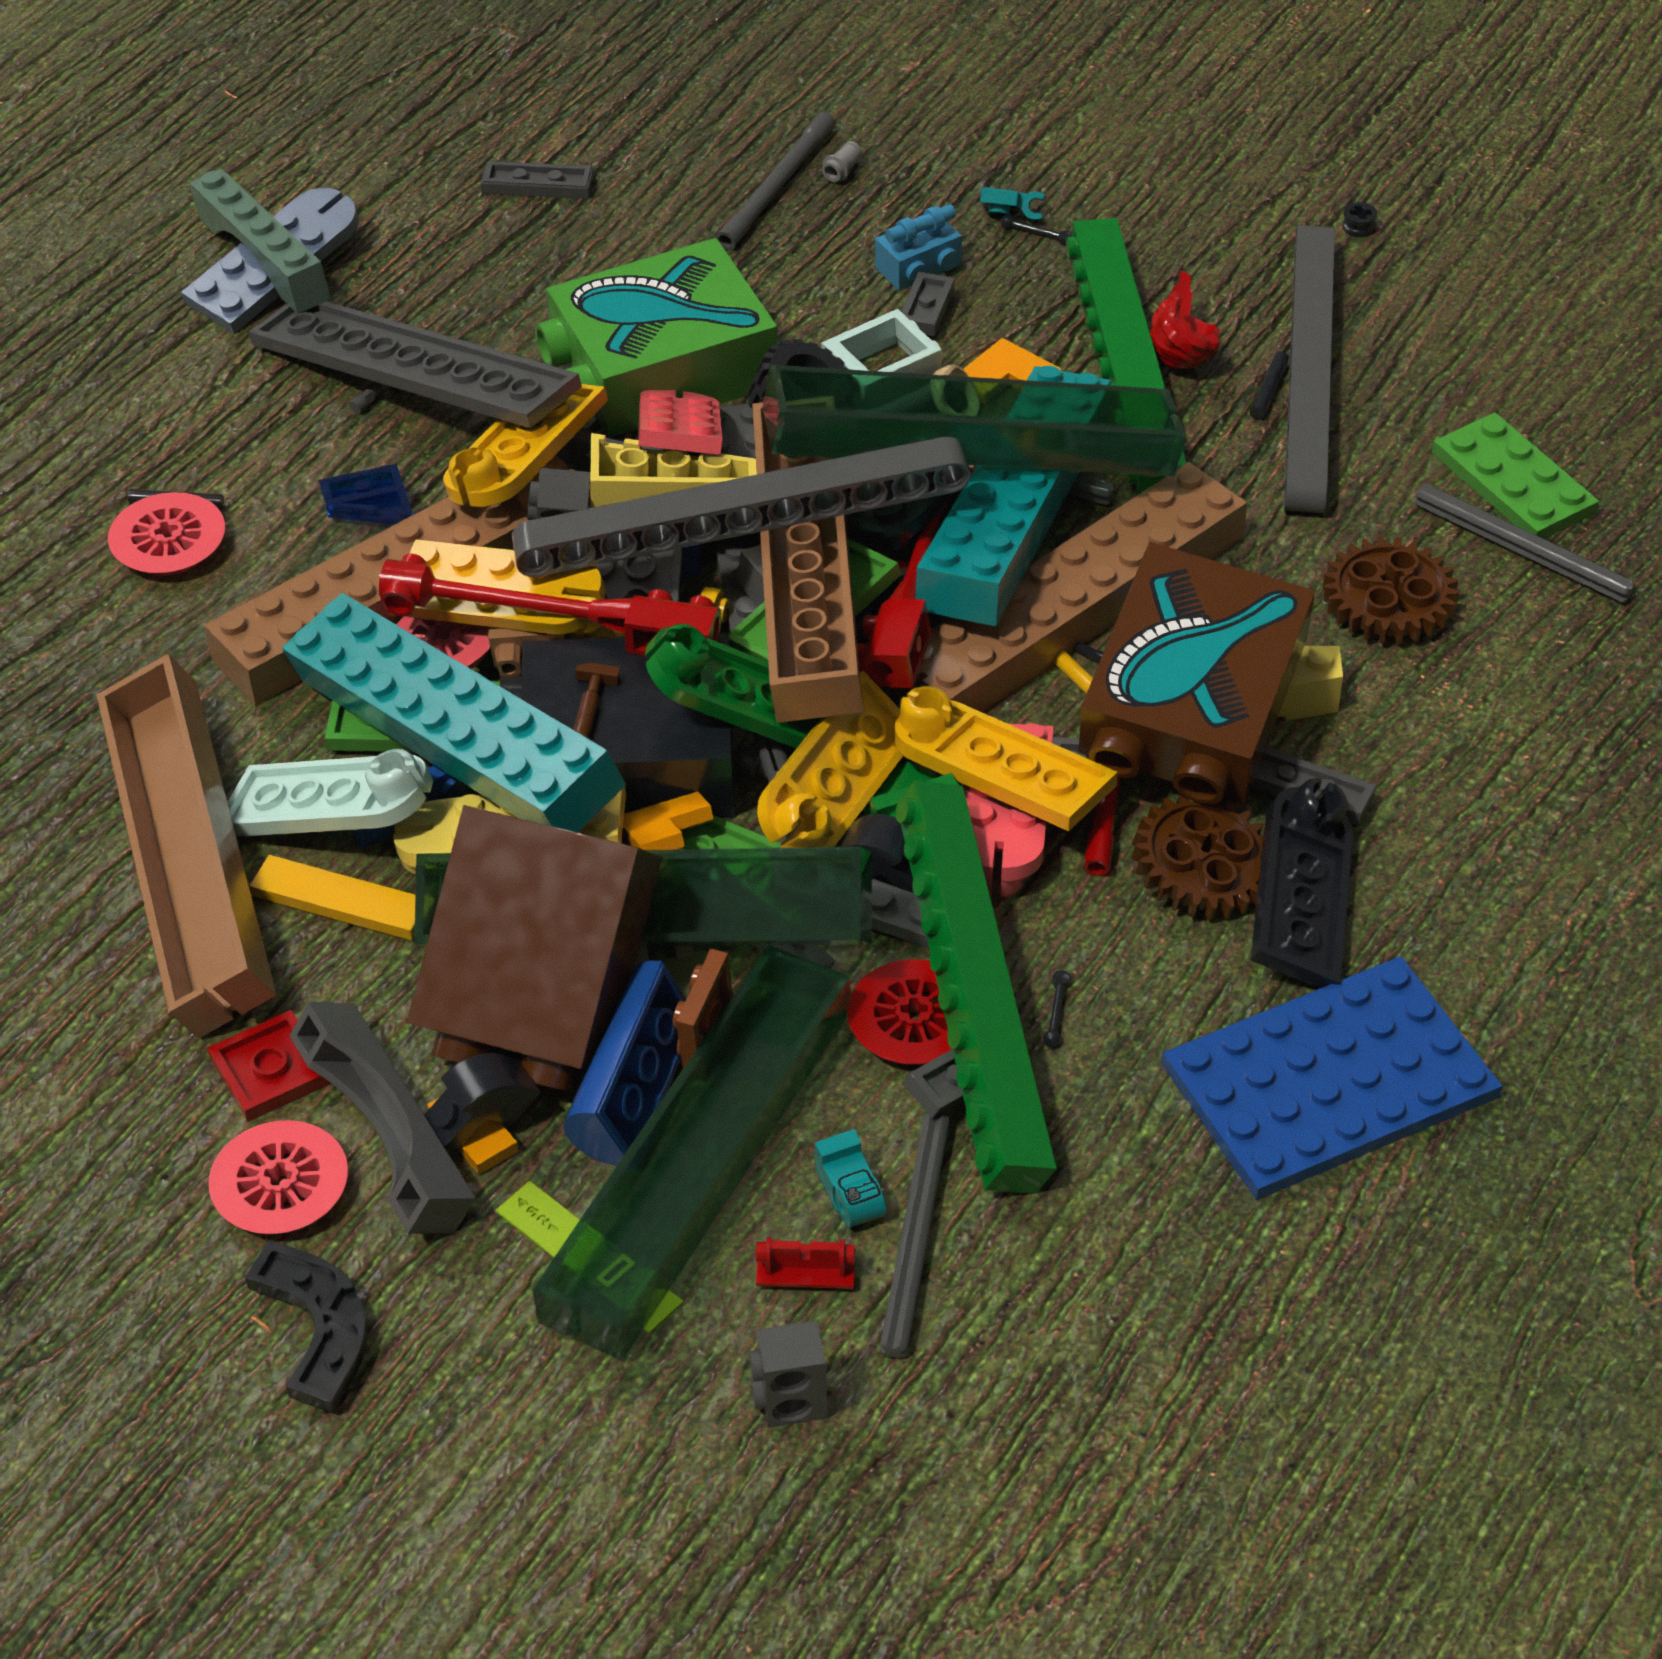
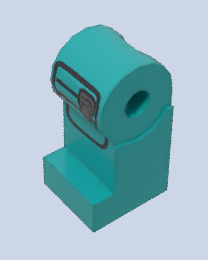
M855 1129L815 1142L816 1172L836 1212L840 1214L846 1227L852 1228L886 1216V1205L881 1188L861 1151V1141Z

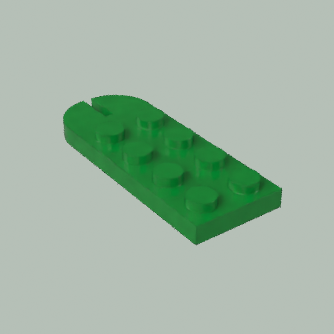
M681 623L665 627L653 637L646 647L645 656L650 658L646 662V667L651 679L667 697L678 704L796 749L820 719L812 718L777 723L770 689L768 662L706 638L698 629L691 625Z

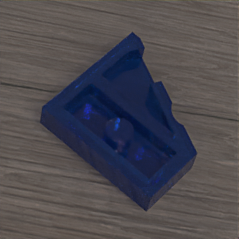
M397 464L319 480L320 491L328 518L395 525L413 515Z

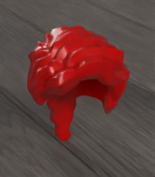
M1185 271L1179 273V282L1172 288L1168 298L1163 300L1156 311H1154L1152 329L1150 331L1156 356L1166 366L1177 370L1190 369L1202 363L1205 364L1207 360L1217 353L1221 343L1219 328L1216 325L1204 323L1190 315L1193 296L1190 291L1191 276Z

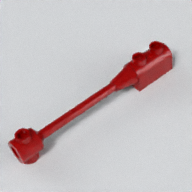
M961 443L972 474L981 457L979 454H973L966 445ZM962 489L955 492L951 498L958 497ZM948 501L926 526L921 529L903 581L900 582L890 598L880 606L878 615H866L864 618L863 636L868 643H858L860 672L864 671L879 687L913 688L932 633L926 600L915 599L917 566L938 532Z
M413 553L404 555L401 561L387 559L383 564L379 579L381 604L385 610L396 616H408L413 612L415 606L425 607L433 596L587 618L593 623L624 633L626 653L645 656L646 647L661 629L684 623L698 629L706 638L718 642L720 633L721 609L715 607L711 599L701 595L692 597L689 603L673 601L672 596L668 592L660 589L650 591L648 597L635 595L633 598L592 600L591 602L439 580L435 578L431 566L427 565L421 556Z

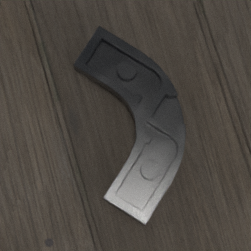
M268 1240L245 1277L248 1289L297 1306L307 1312L315 1326L310 1347L286 1386L288 1396L297 1401L334 1413L355 1377L365 1354L367 1323L362 1303L350 1279L333 1264L310 1253Z

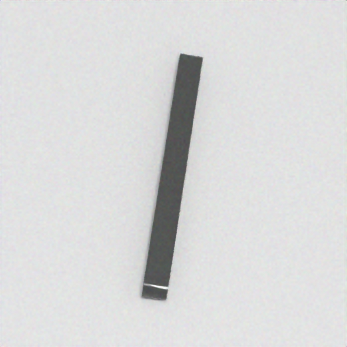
M1297 225L1284 511L1325 513L1328 478L1335 227Z
M940 437L520 523L512 532L515 563L518 571L524 576L540 577L954 493L967 486L971 473L961 443L952 437Z

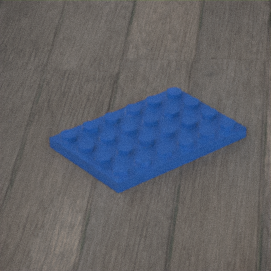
M1401 956L1341 980L1339 985L1330 984L1162 1053L1161 1062L1256 1200L1500 1098L1502 1090L1501 1083Z

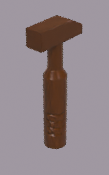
M590 662L577 665L575 680L588 681L589 686L588 690L583 693L573 730L587 739L590 737L600 700L598 695L600 684L617 686L620 677V667Z

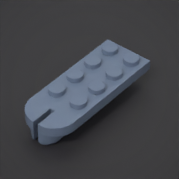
M317 188L306 191L273 216L320 261L325 259L340 245L348 242L354 236L359 222L352 199L347 195L343 197L340 191L332 188ZM242 242L180 292L184 303L233 334L279 297L277 290L262 266Z

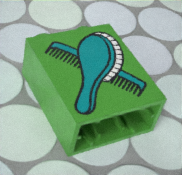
M717 238L547 287L549 320L535 324L536 341L545 364L554 367L563 365L565 370L579 373L581 384L605 387L608 401L594 416L608 438L639 429L640 394L645 390H676V398H683V391L693 392L715 398L719 401V404L748 396V389L765 353L768 352L772 345H778L777 325Z

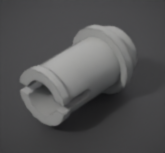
M848 141L834 155H828L822 164L824 177L831 182L844 181L848 177L849 170L863 158L861 147L853 141Z

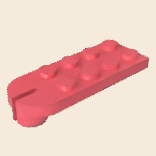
M676 390L642 391L639 403L638 446L721 455L722 429L719 401L710 396L683 391V398H676Z
M1033 723L1010 724L1052 743L1054 726H1043ZM961 783L989 895H992L995 852L1003 853L1001 896L1005 898L1012 896L1022 887L1024 878L1035 873L1042 865L1046 821Z

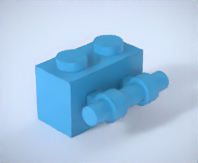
M951 204L941 208L933 206L926 209L924 215L914 219L906 217L897 221L896 226L887 229L884 235L875 238V268L898 291L911 287L918 272L940 275L962 265V235L947 222L956 217L954 207Z

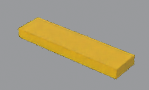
M268 855L249 885L251 896L411 941L431 909L429 898L273 855Z

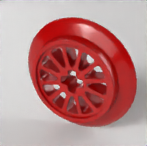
M908 959L885 964L868 973L855 986L847 1007L848 1022L853 1034L866 1049L881 1058L903 1064H926L951 1050L947 1041L948 1028L944 1011L939 1006L935 972L930 967L929 960ZM918 1012L919 1019H910L909 1013ZM905 1035L904 1040H898L901 1036ZM926 1035H928V1036L931 1037L932 1039H931V1040H928L927 1037H926ZM913 1037H917L919 1040L916 1043L911 1041Z

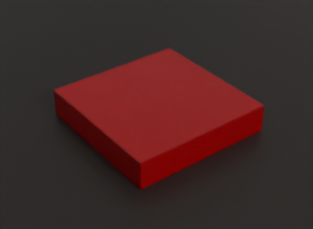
M292 1010L207 1047L212 1064L247 1122L332 1084L307 1067L289 1037L298 1021Z

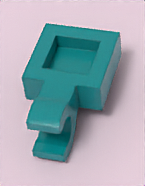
M982 187L980 202L983 206H989V213L1010 215V209H1021L1028 219L1040 221L1043 220V214L1031 212L1030 204L1034 200L1045 201L1046 196L1037 191L1020 193L1013 190Z

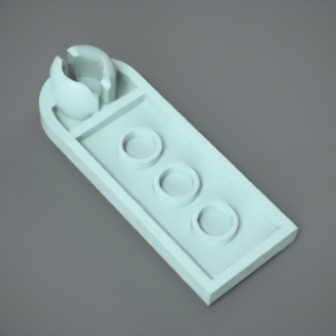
M392 749L378 756L249 765L227 804L236 837L382 828L396 824L418 810L426 800L423 792H430L432 788L433 778L420 757L412 755L403 749Z

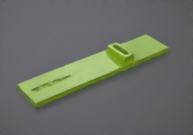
M530 1180L495 1210L497 1214L648 1333H651L684 1303L677 1295ZM628 1282L632 1285L628 1290L622 1288Z

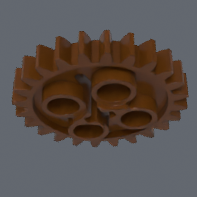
M1379 537L1378 545H1372L1367 539H1363L1362 549L1349 544L1347 554L1337 552L1335 562L1329 561L1327 572L1324 574L1323 601L1328 602V613H1337V624L1350 622L1348 632L1353 633L1362 629L1364 630L1365 640L1369 639L1373 634L1379 635L1380 643L1384 644L1388 636H1394L1396 642L1402 644L1403 637L1408 635L1415 642H1419L1421 631L1432 637L1434 636L1435 627L1444 629L1447 619L1453 618L1459 595L1457 590L1458 579L1452 578L1454 569L1453 567H1443L1445 559L1443 556L1432 559V548H1426L1421 552L1416 550V541L1405 547L1402 546L1401 539L1398 537L1394 540L1393 545L1387 544L1383 537Z
M1180 793L1176 804L1166 797L1163 799L1160 808L1152 805L1148 816L1141 818L1132 845L1135 846L1132 860L1139 862L1135 871L1136 875H1148L1144 884L1145 889L1155 887L1160 889L1156 898L1157 901H1162L1168 897L1173 899V911L1178 910L1182 905L1188 906L1189 917L1193 918L1198 909L1204 910L1208 920H1212L1215 910H1219L1225 919L1230 918L1233 909L1243 915L1246 913L1249 904L1256 906L1264 837L1260 836L1264 824H1250L1248 822L1251 815L1249 810L1241 814L1234 812L1236 808V802L1234 801L1223 807L1220 806V802L1216 804L1190 802L1188 798Z

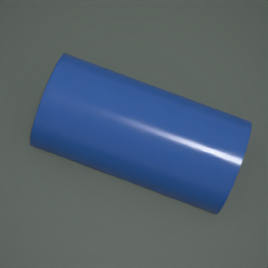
M663 961L641 962L632 969L564 1122V1132L567 1138L580 1151L597 1161L625 1169H634L681 1060V1056L677 1054L679 1038L677 1028L673 1027V1015L679 1001H686V998Z

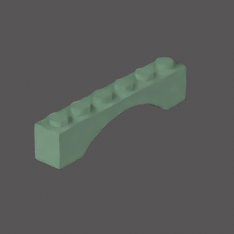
M222 168L217 171L206 172L201 178L189 183L200 220L215 235L226 231L239 239L262 266L281 299L297 314L331 299L321 261Z

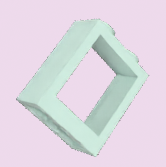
M899 309L821 342V348H827L832 351V355L840 357L845 362L844 367L850 369L853 375L851 380L855 382L852 402L861 411L923 386L924 383L930 381L933 373L941 369V362L943 360V353L939 344L927 337L919 329L918 325L913 320H909ZM894 344L899 345L909 355V357L873 373L859 361Z

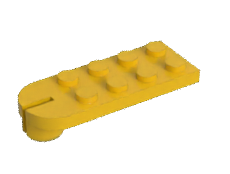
M581 384L582 387L571 395L565 403L556 407L540 423L531 428L497 419L468 449L458 452L451 458L448 469L443 477L449 499L460 505H464L469 500L472 507H484L504 502L518 494L540 471V468H543L553 459L562 447L608 401L605 387Z
M415 540L410 553L421 556L426 561V564L431 566L435 578L439 580L589 602L605 599V584L595 565L540 577H528L518 571L514 550ZM433 596L425 607L415 606L413 612L405 616L556 635L568 633L585 635L595 632L602 626L589 621L587 618Z
M864 671L860 672L864 712L821 717L759 797L757 806L758 820L763 833L772 844L790 833L779 848L783 852L800 857H810L816 860L829 853L903 757L895 745V723L900 715V709Z
M931 686L913 688L907 693V697L901 699L900 715L895 723V745L903 756L940 774L952 773L956 781L1062 829L1070 831L1117 786V771L962 703L950 700L947 694L939 688Z

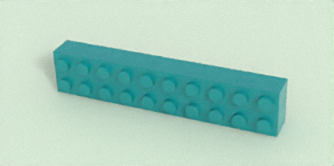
M1035 366L972 472L970 481L962 489L917 566L915 599L926 600L928 613L997 626L1107 422L1111 380L1098 378L1092 373L1077 374L1061 371L1054 366Z
M341 593L329 602L304 628L297 631L294 637L282 647V650L303 682L520 819L578 833L626 786L606 749L344 593Z

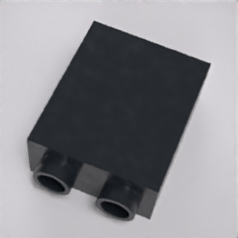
M728 633L719 634L718 642L729 646ZM625 637L523 641L522 676L501 677L500 687L572 730L583 693L588 690L589 686L588 681L575 680L577 665L590 662L620 667V677L617 686L600 684L598 691L600 700L589 740L608 751L626 783L624 814L698 791L711 805L713 815L719 818H734L733 725L731 723L705 715L702 712L678 704L667 697L655 685L648 673L646 662L650 658L644 655L626 653Z

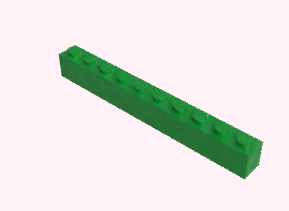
M1117 217L1073 221L1072 237L1066 238L1068 260L1074 259L1072 261L1074 283H1080L1078 287L1079 303L1081 307H1086L1087 331H1093L1091 334L1092 352L1094 356H1100L1098 358L1099 378L1111 380L1108 406L1113 405L1111 410L1113 431H1120L1118 436L1120 457L1127 458L1125 462L1126 480L1128 484H1134L1136 495H1139L1187 463Z
M915 780L904 797H901L897 803L896 819L901 824L905 841L904 854L910 863L913 876V893L918 898L922 915L921 928L927 937L930 950V967L935 972L939 1006L944 1011L948 1028L947 1041L949 1047L953 1049L957 1067V1084L962 1089L966 1106V1124L971 1129L976 1150V1167L981 1172L985 1190L1036 1194L1057 1168L963 786Z

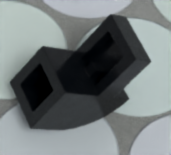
M870 814L854 821L832 849L828 858L842 869L871 879L881 874L893 886L913 893V876L909 860L904 854L905 841L901 824L898 823L897 819L889 815Z
M498 1053L479 1054L458 1063L441 1077L447 1089L424 1116L443 1147L457 1152L486 1118L511 1126L541 1092L520 1060Z

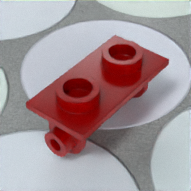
M766 1237V1242H756V1286L854 1289L856 1245L845 1244V1239H840V1242L810 1241V1244H801L800 1241L772 1240V1237Z

